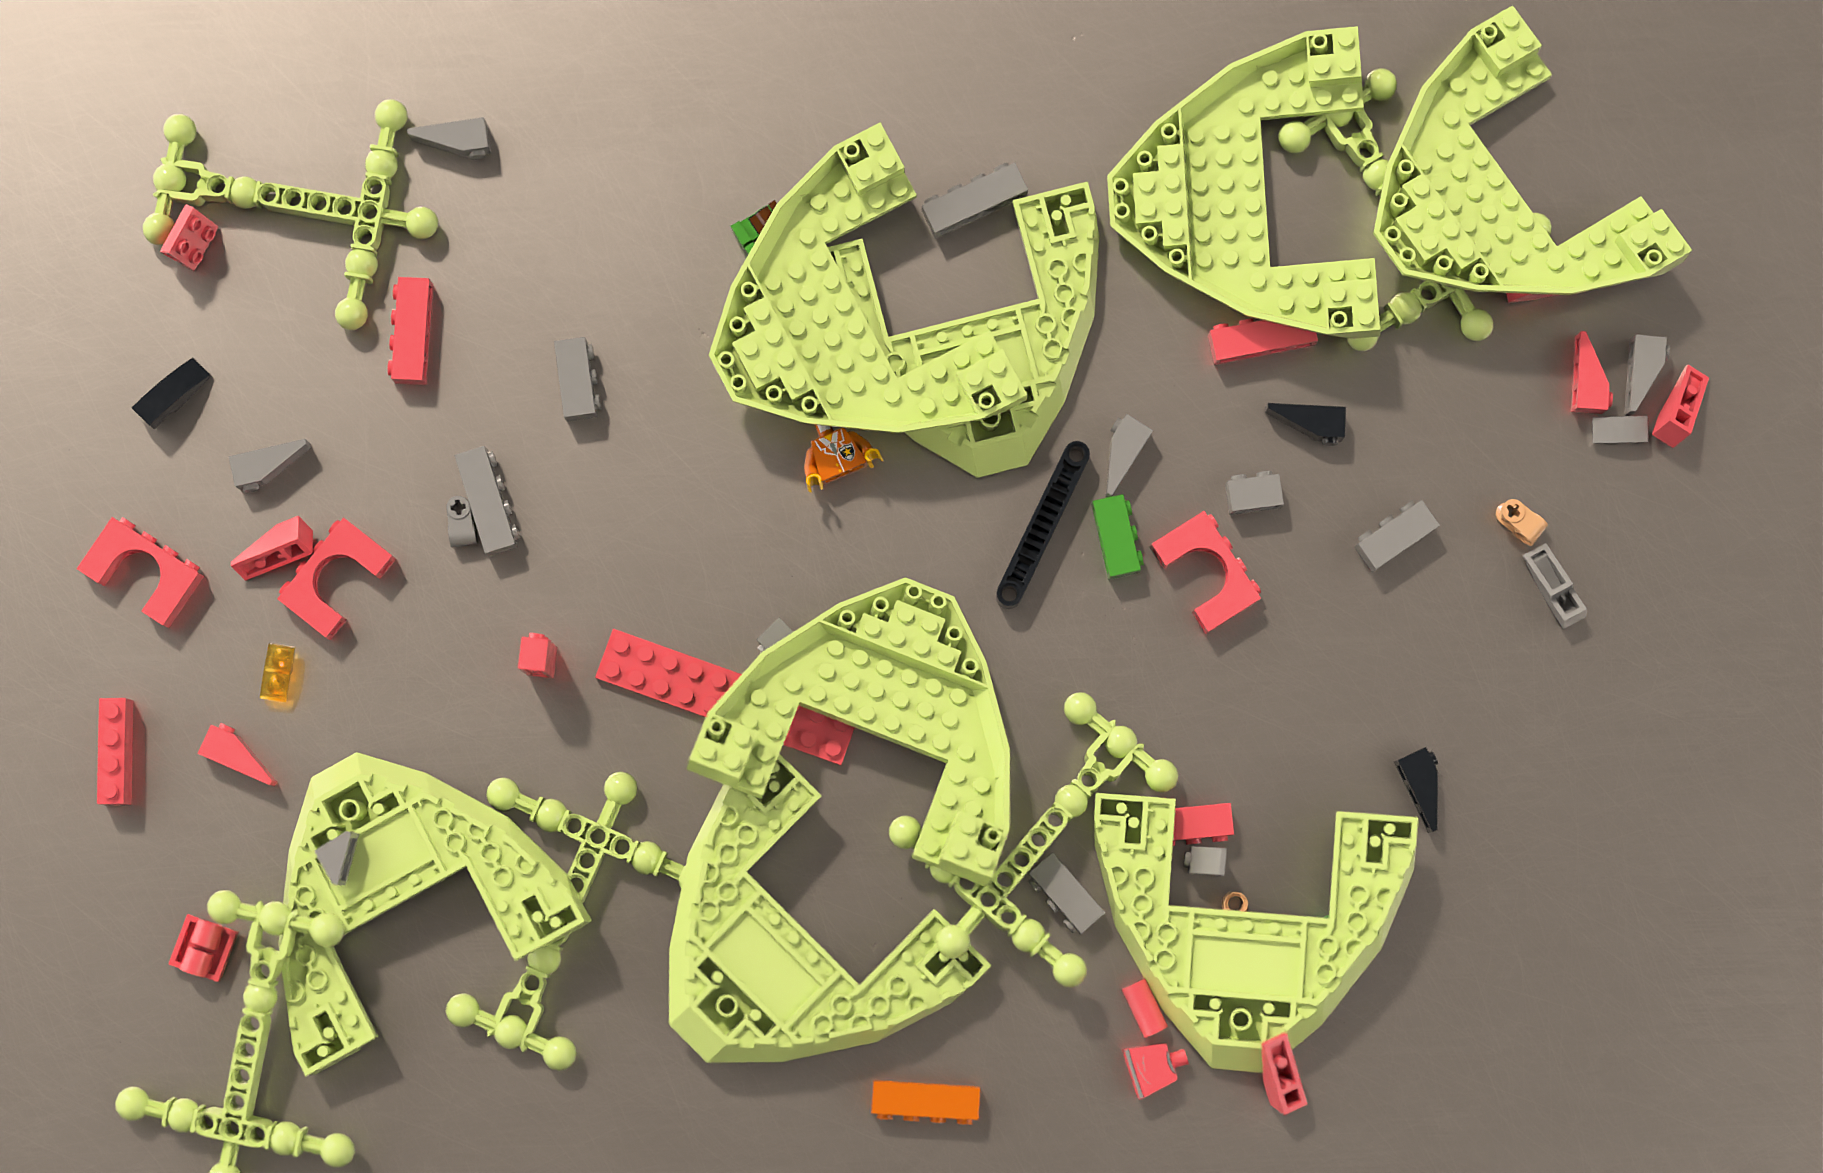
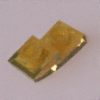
M275 643L268 644L260 698L281 702L287 701L296 647Z

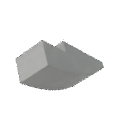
M1545 543L1524 554L1523 558L1532 577L1562 628L1565 629L1585 618L1587 608L1573 589V582L1548 545Z

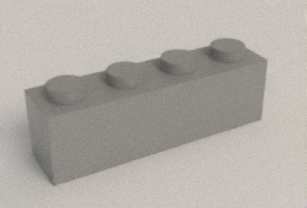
M1008 163L1001 164L994 169L995 172L987 176L985 174L977 175L971 179V183L963 187L961 184L950 188L948 193L941 197L934 195L924 201L925 204L922 205V213L934 238L1011 204L1013 200L1027 197L1028 188L1016 163L1008 165Z
M482 446L454 455L485 554L490 557L518 548L516 540L520 539L516 524L511 526L509 516L513 515L509 501H504L501 491H504L505 487L501 476L496 477L493 467L497 466L493 451L488 452V449Z

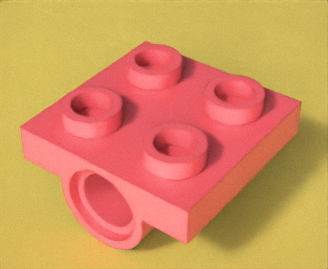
M185 204L160 252L181 263L186 268L195 271L197 265L202 261L203 254L209 243L214 239L219 226L194 207Z
M187 914L169 965L180 968V970L220 982L239 931Z

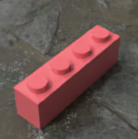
M398 277V284L393 286V299L396 300V310H392L391 324L395 325L394 335H390L389 348L393 350V358L388 361V376H391V379L397 384L426 385L433 294V283L429 278Z
M1253 318L1241 320L1238 322L1239 325L1229 327L1228 323L1213 326L1214 330H1210L1208 334L1214 365L1315 346L1318 342L1316 332L1264 320L1254 322Z
M99 698L97 804L132 805L134 701L127 698Z

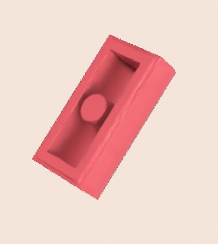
M1145 978L1121 989L1144 1038L1168 1027Z

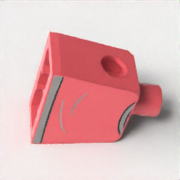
M1166 1043L1122 1049L1138 1099H1142L1178 1080L1175 1068L1189 1064L1184 1049L1169 1053Z

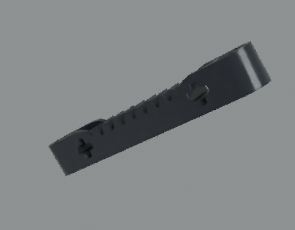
M1073 441L1066 446L996 592V601L1002 608L1013 609L1021 602L1087 465L1090 451L1088 446L1081 441ZM1073 450H1079L1083 454V459L1078 462L1073 461L1069 457V453ZM1013 589L1017 597L1013 601H1006L1002 597L1003 590Z

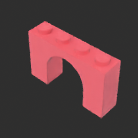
M1203 511L1153 542L1150 549L1163 569L1188 553L1195 551L1210 553L1221 562L1225 571V584L1222 591L1192 612L1205 634L1258 602L1261 599L1259 596L1261 590L1254 580L1250 581L1246 576L1247 568L1240 558L1235 559L1230 551L1233 549L1230 541L1226 536L1221 537L1217 531L1219 526L1215 518Z
M112 517L77 567V570L105 586L125 558L136 553L151 554L160 567V582L141 612L161 625L170 628L204 578L198 572L200 567L188 559L183 563L176 558L179 553L167 545L163 549L155 544L157 539L147 532L137 533L133 530L136 525L124 517L120 521Z
M344 517L341 521L337 520L332 524L328 531L330 533L324 541L321 540L315 545L311 558L308 561H303L295 571L297 575L291 582L287 581L279 590L281 595L277 598L329 640L334 637L347 619L324 602L319 594L318 577L324 566L338 558H350L381 579L396 560L395 557Z

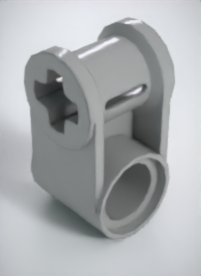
M462 496L452 497L446 507L451 547L478 544L476 524L469 501ZM459 502L466 506V509L461 511V515L453 511L454 508L458 507Z

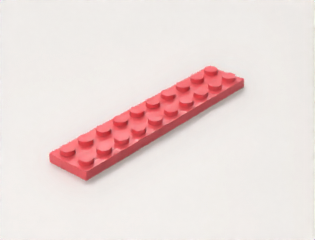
M613 629L595 678L707 717L712 707L742 674ZM798 706L783 745L841 766L855 727Z

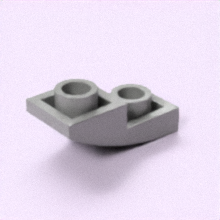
M1648 416L1592 417L1593 443L1649 442Z

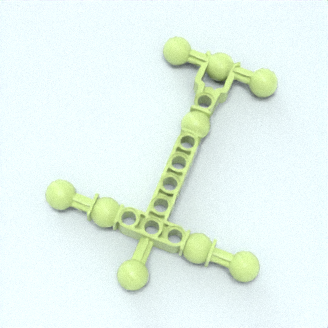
M1382 68L1370 72L1365 79V86L1362 87L1363 104L1371 99L1383 101L1392 97L1397 89L1395 75L1389 70ZM1364 110L1315 115L1304 123L1291 121L1281 127L1279 131L1280 145L1287 152L1291 153L1304 151L1311 141V136L1325 128L1324 130L1335 149L1345 151L1352 161L1361 167L1360 172H1363L1365 184L1371 189L1376 190V196H1381L1386 167L1389 161L1382 159L1383 153L1379 154V147L1371 133L1373 123ZM1352 117H1354L1362 131L1360 133H1353L1350 138H1344L1337 127L1348 124ZM1359 150H1369L1371 157H1362ZM1533 213L1550 236L1552 228L1550 220L1544 214ZM1430 281L1423 282L1417 290L1414 288L1410 292H1402L1395 295L1391 302L1385 305V312L1379 315L1380 333L1392 325L1399 329L1403 324L1415 322L1426 309L1450 297L1462 315V333L1473 341L1484 340L1491 334L1493 320L1488 312L1474 307L1463 289ZM1429 290L1433 295V299H1424L1421 291ZM1378 337L1346 339L1353 349L1366 351L1376 345Z
M391 99L380 103L375 111V120L381 130L378 145L370 144L372 152L368 154L365 160L367 172L365 173L366 179L362 185L360 198L276 183L263 184L261 181H256L247 176L237 179L229 176L227 179L224 175L208 171L202 163L182 160L184 147L193 142L196 136V125L186 115L177 114L171 116L164 124V135L169 142L167 156L160 159L163 165L158 167L153 175V183L157 189L152 194L157 198L154 214L146 218L143 224V234L152 244L163 245L175 224L170 217L173 200L178 203L198 207L202 206L205 201L229 202V204H234L242 209L254 206L262 209L263 206L273 212L354 225V244H351L353 250L345 260L347 272L344 273V276L350 280L347 298L337 305L335 318L342 328L355 330L363 326L368 318V310L362 302L365 283L373 284L371 277L378 268V260L376 258L378 252L376 250L381 242L384 224L407 228L413 237L426 239L435 234L438 228V218L431 209L426 207H416L409 213L387 209L390 197L388 185L392 184L390 178L397 171L396 158L398 157V152L393 148L395 133L404 127L407 121L405 106L401 102ZM184 171L201 176L197 182L198 188L193 194L181 192L186 185ZM224 183L225 189L220 193H215L216 186ZM382 185V190L378 194H371L373 186ZM270 192H275V199L266 202V195ZM294 197H301V202L297 206H290V202ZM326 201L327 204L323 210H315L318 202ZM346 205H351V212L342 215L341 209ZM369 210H377V215L373 219H366V214ZM366 234H371L372 240L367 244H362L361 238Z
M1083 692L1074 693L1067 698L1064 703L1065 715L1074 724L1089 725L1100 736L1084 755L1086 764L1079 772L1076 780L1073 779L1071 784L1063 786L1058 790L1055 795V802L1051 808L1045 812L997 869L987 887L973 882L974 887L970 890H965L960 886L962 877L926 863L925 868H930L931 875L937 881L949 883L948 886L950 888L954 886L955 892L972 906L957 925L945 926L937 935V948L947 958H959L968 951L970 947L969 935L985 917L999 930L1008 932L1007 936L1012 937L1014 945L1019 950L1031 953L1030 957L1038 953L1051 964L1054 977L1059 984L1065 987H1075L1084 981L1087 968L1082 958L1076 954H1062L1047 941L1050 934L1047 933L1045 935L1043 926L1034 919H1025L1027 917L1025 914L1021 916L1019 909L1006 898L1059 836L1067 822L1069 823L1072 818L1080 816L1085 812L1091 795L1106 781H1115L1131 761L1145 772L1147 784L1157 792H1166L1174 788L1178 782V772L1172 762L1163 759L1154 760L1143 751L1144 744H1137L1138 740L1132 729L1126 726H1116L1115 720L1108 722L1097 713L1095 700ZM1103 743L1110 755L1123 759L1115 770L1106 769L1102 762L1096 761L1094 754ZM1083 776L1092 777L1095 782L1094 786H1085L1081 778ZM1051 815L1058 816L1061 819V825L1058 827L1050 825L1048 817ZM901 816L891 823L889 837L893 844L899 848L915 849L922 828L915 818ZM1034 835L1042 836L1045 845L1041 847L1035 846L1031 841V837ZM1017 855L1025 856L1028 860V865L1024 867L1018 866L1014 861V857ZM1007 875L1011 879V885L1008 887L1001 886L997 881V877ZM990 895L994 899V905L992 907L983 906L980 897ZM1004 912L1012 913L1015 922L1010 925L1005 924L1001 920V914Z
M616 772L605 781L604 792L607 801L597 822L578 814H572V811L567 810L559 800L546 799L540 796L537 801L519 792L517 784L509 778H497L488 786L486 792L487 801L494 809L506 811L516 808L531 815L529 821L536 822L543 831L564 832L567 836L582 842L568 872L571 882L575 878H580L584 882L582 891L577 893L582 903H584L606 853L619 859H627L626 862L630 863L640 874H653L658 877L659 873L672 877L679 881V886L682 888L686 866L668 859V852L662 851L660 846L654 842H640L637 840L634 842L630 837L611 829L621 806L631 802L637 793V782L629 773ZM573 819H579L582 824L581 830L573 834L569 831V822ZM598 829H602L606 834V838L601 844L594 843L592 839L593 833ZM621 840H626L630 844L628 853L620 855L616 850L617 843ZM590 853L594 856L595 863L591 868L586 869L583 867L581 860L585 854ZM569 934L547 947H540L528 954L529 966L525 968L528 971L520 978L513 992L504 994L495 1016L479 1009V1004L474 997L462 993L455 995L447 1003L446 1015L449 1021L457 1027H468L475 1024L486 1029L487 1037L495 1035L498 1044L504 1048L514 1049L520 1046L522 1053L530 1049L542 1054L546 1065L553 1070L561 1071L569 1068L576 1058V1048L572 1041L561 1036L548 1040L534 1034L544 1012V1006L540 1002L546 988V978H550V974L559 967L561 962L560 951L563 949L560 946L566 942ZM531 975H535L540 981V985L535 991L530 990L527 986V979ZM513 999L519 1000L522 1005H531L534 1008L528 1025L519 1016H505Z
M218 891L210 898L207 904L208 914L212 920L219 924H229L237 918L253 922L246 945L247 951L252 954L251 979H249V985L243 994L246 1008L243 1009L242 1013H245L239 1023L223 1108H206V1105L198 1106L196 1102L190 1099L177 1100L176 1097L167 1100L166 1103L150 1100L144 1090L139 1087H129L118 1095L116 1110L120 1117L128 1121H136L147 1115L161 1118L162 1127L170 1125L177 1132H197L202 1136L224 1140L220 1163L216 1164L209 1173H241L236 1166L240 1144L251 1147L264 1146V1149L272 1148L279 1155L293 1154V1157H298L304 1151L321 1155L326 1164L332 1167H343L352 1160L355 1153L354 1143L350 1137L339 1133L329 1135L326 1139L307 1135L308 1127L300 1129L298 1125L292 1122L279 1123L275 1121L273 1123L267 1118L254 1116L253 1112L271 1026L270 1015L278 1000L277 990L274 986L278 985L279 981L276 978L281 973L285 958L293 953L296 931L311 934L315 943L324 947H331L342 939L344 924L338 916L332 913H323L313 919L299 916L298 909L291 912L290 908L281 902H270L264 905L262 901H259L254 906L241 903L238 896L231 891ZM263 931L270 935L283 934L280 951H276L272 947L266 948L261 944ZM262 964L270 969L269 977L262 974ZM252 1017H255L259 1020V1029H256L252 1026ZM247 1043L253 1045L255 1049L254 1055L247 1052ZM242 1069L249 1073V1081L242 1078ZM236 1095L244 1099V1107L237 1104ZM206 1116H210L213 1119V1127L206 1124ZM231 1121L238 1124L239 1133L232 1130ZM257 1127L264 1130L265 1138H260L257 1135Z

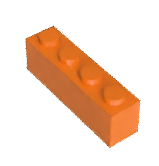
M874 1080L872 1114H877V1119L892 1120L893 1115H903V1120L919 1121V1116L930 1117V1122L946 1123V1118L957 1119L956 1124L972 1125L973 1120H978L980 1086Z

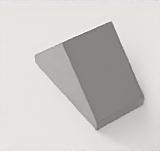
M346 831L314 851L332 884L346 885L359 833Z

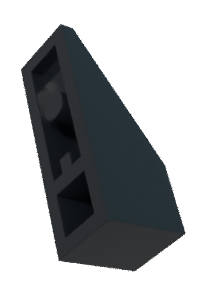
M1268 403L1265 407L1266 414L1315 441H1322L1323 445H1338V442H1342L1345 438L1346 407Z
M1424 747L1394 761V764L1427 832L1430 833L1437 830L1438 770L1436 765H1438V761L1433 751H1428L1427 747Z

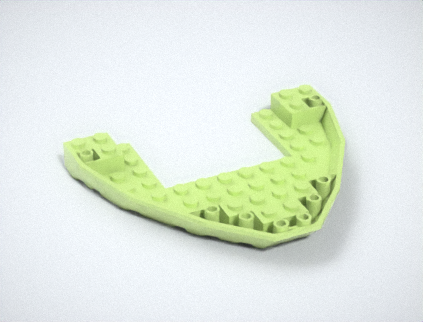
M1513 5L1471 29L1422 86L1386 167L1373 231L1374 236L1403 276L1475 292L1572 295L1663 275L1683 263L1692 249L1663 209L1653 213L1642 196L1559 246H1556L1470 125L1549 80L1552 76L1549 69L1538 56L1542 46Z
M1358 26L1306 31L1233 62L1156 120L1107 176L1111 228L1165 273L1247 317L1330 336L1353 339L1381 337L1375 258L1270 267L1261 120L1363 111Z
M881 122L835 145L777 203L735 277L709 352V357L733 402L804 424L903 433L982 420L1003 413L1026 401L1027 393L1004 350H1000L990 331L897 378L826 246L827 243L917 198L905 174V167Z
M1088 181L1016 199L1012 202L1038 299L888 337L863 239L828 247L897 378L988 331L993 335L1000 350H1004L1027 393L1026 401L1003 413L982 420L904 432L914 442L976 478L1027 466L1065 403L1095 315L1099 231Z
M905 577L840 602L764 650L708 712L689 758L687 770L758 798L763 796L798 706L946 763L911 858L987 887L992 879L1009 832L1010 748L987 662L954 596Z
M356 752L311 777L289 848L283 904L287 905L291 912L298 909L299 916L313 919L323 913H332L343 922L345 935L467 867L514 960H518L540 947H547L592 922L568 874L509 817L430 774ZM346 831L359 833L346 885L332 884L314 851ZM296 931L294 950L283 962L282 975L293 1051L305 1076L316 1075L361 1050V1046L378 1038L333 946H321L315 943L311 934ZM283 934L279 935V951L281 947Z
M780 754L762 798L723 784L688 854L669 948V1025L707 1063L784 1062L877 1042L951 1004L991 967L971 945L962 957L954 959L942 955L937 948V935L942 928L950 924L933 909L859 985L746 872L821 797Z
M1096 793L1094 844L1115 927L1140 972L1146 979L1162 1011L1208 1065L1214 1069L1263 1073L1262 1042L1285 1032L1293 1050L1319 1028L1382 949L1414 871L1418 817L1336 811L1329 918L1169 905L1176 799Z

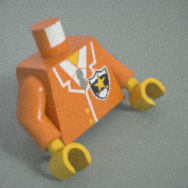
M815 425L820 438L811 441L812 447L806 451L804 463L808 491L812 492L811 487L813 485H819L822 490L823 485L867 466V463L870 468H873L872 461L878 458L881 462L883 461L879 450L873 448L868 440L854 431L847 432L845 428L834 431L832 426Z

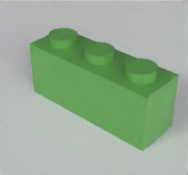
M1123 494L1092 501L1091 506L1108 580L1139 573L1141 570L1140 566H1143L1144 562L1141 550L1136 551L1134 541L1138 540L1135 525H1130L1128 517L1132 515L1130 501H1125Z

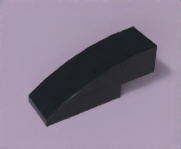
M192 357L156 384L131 408L149 426L155 429L172 411L176 413L212 375Z

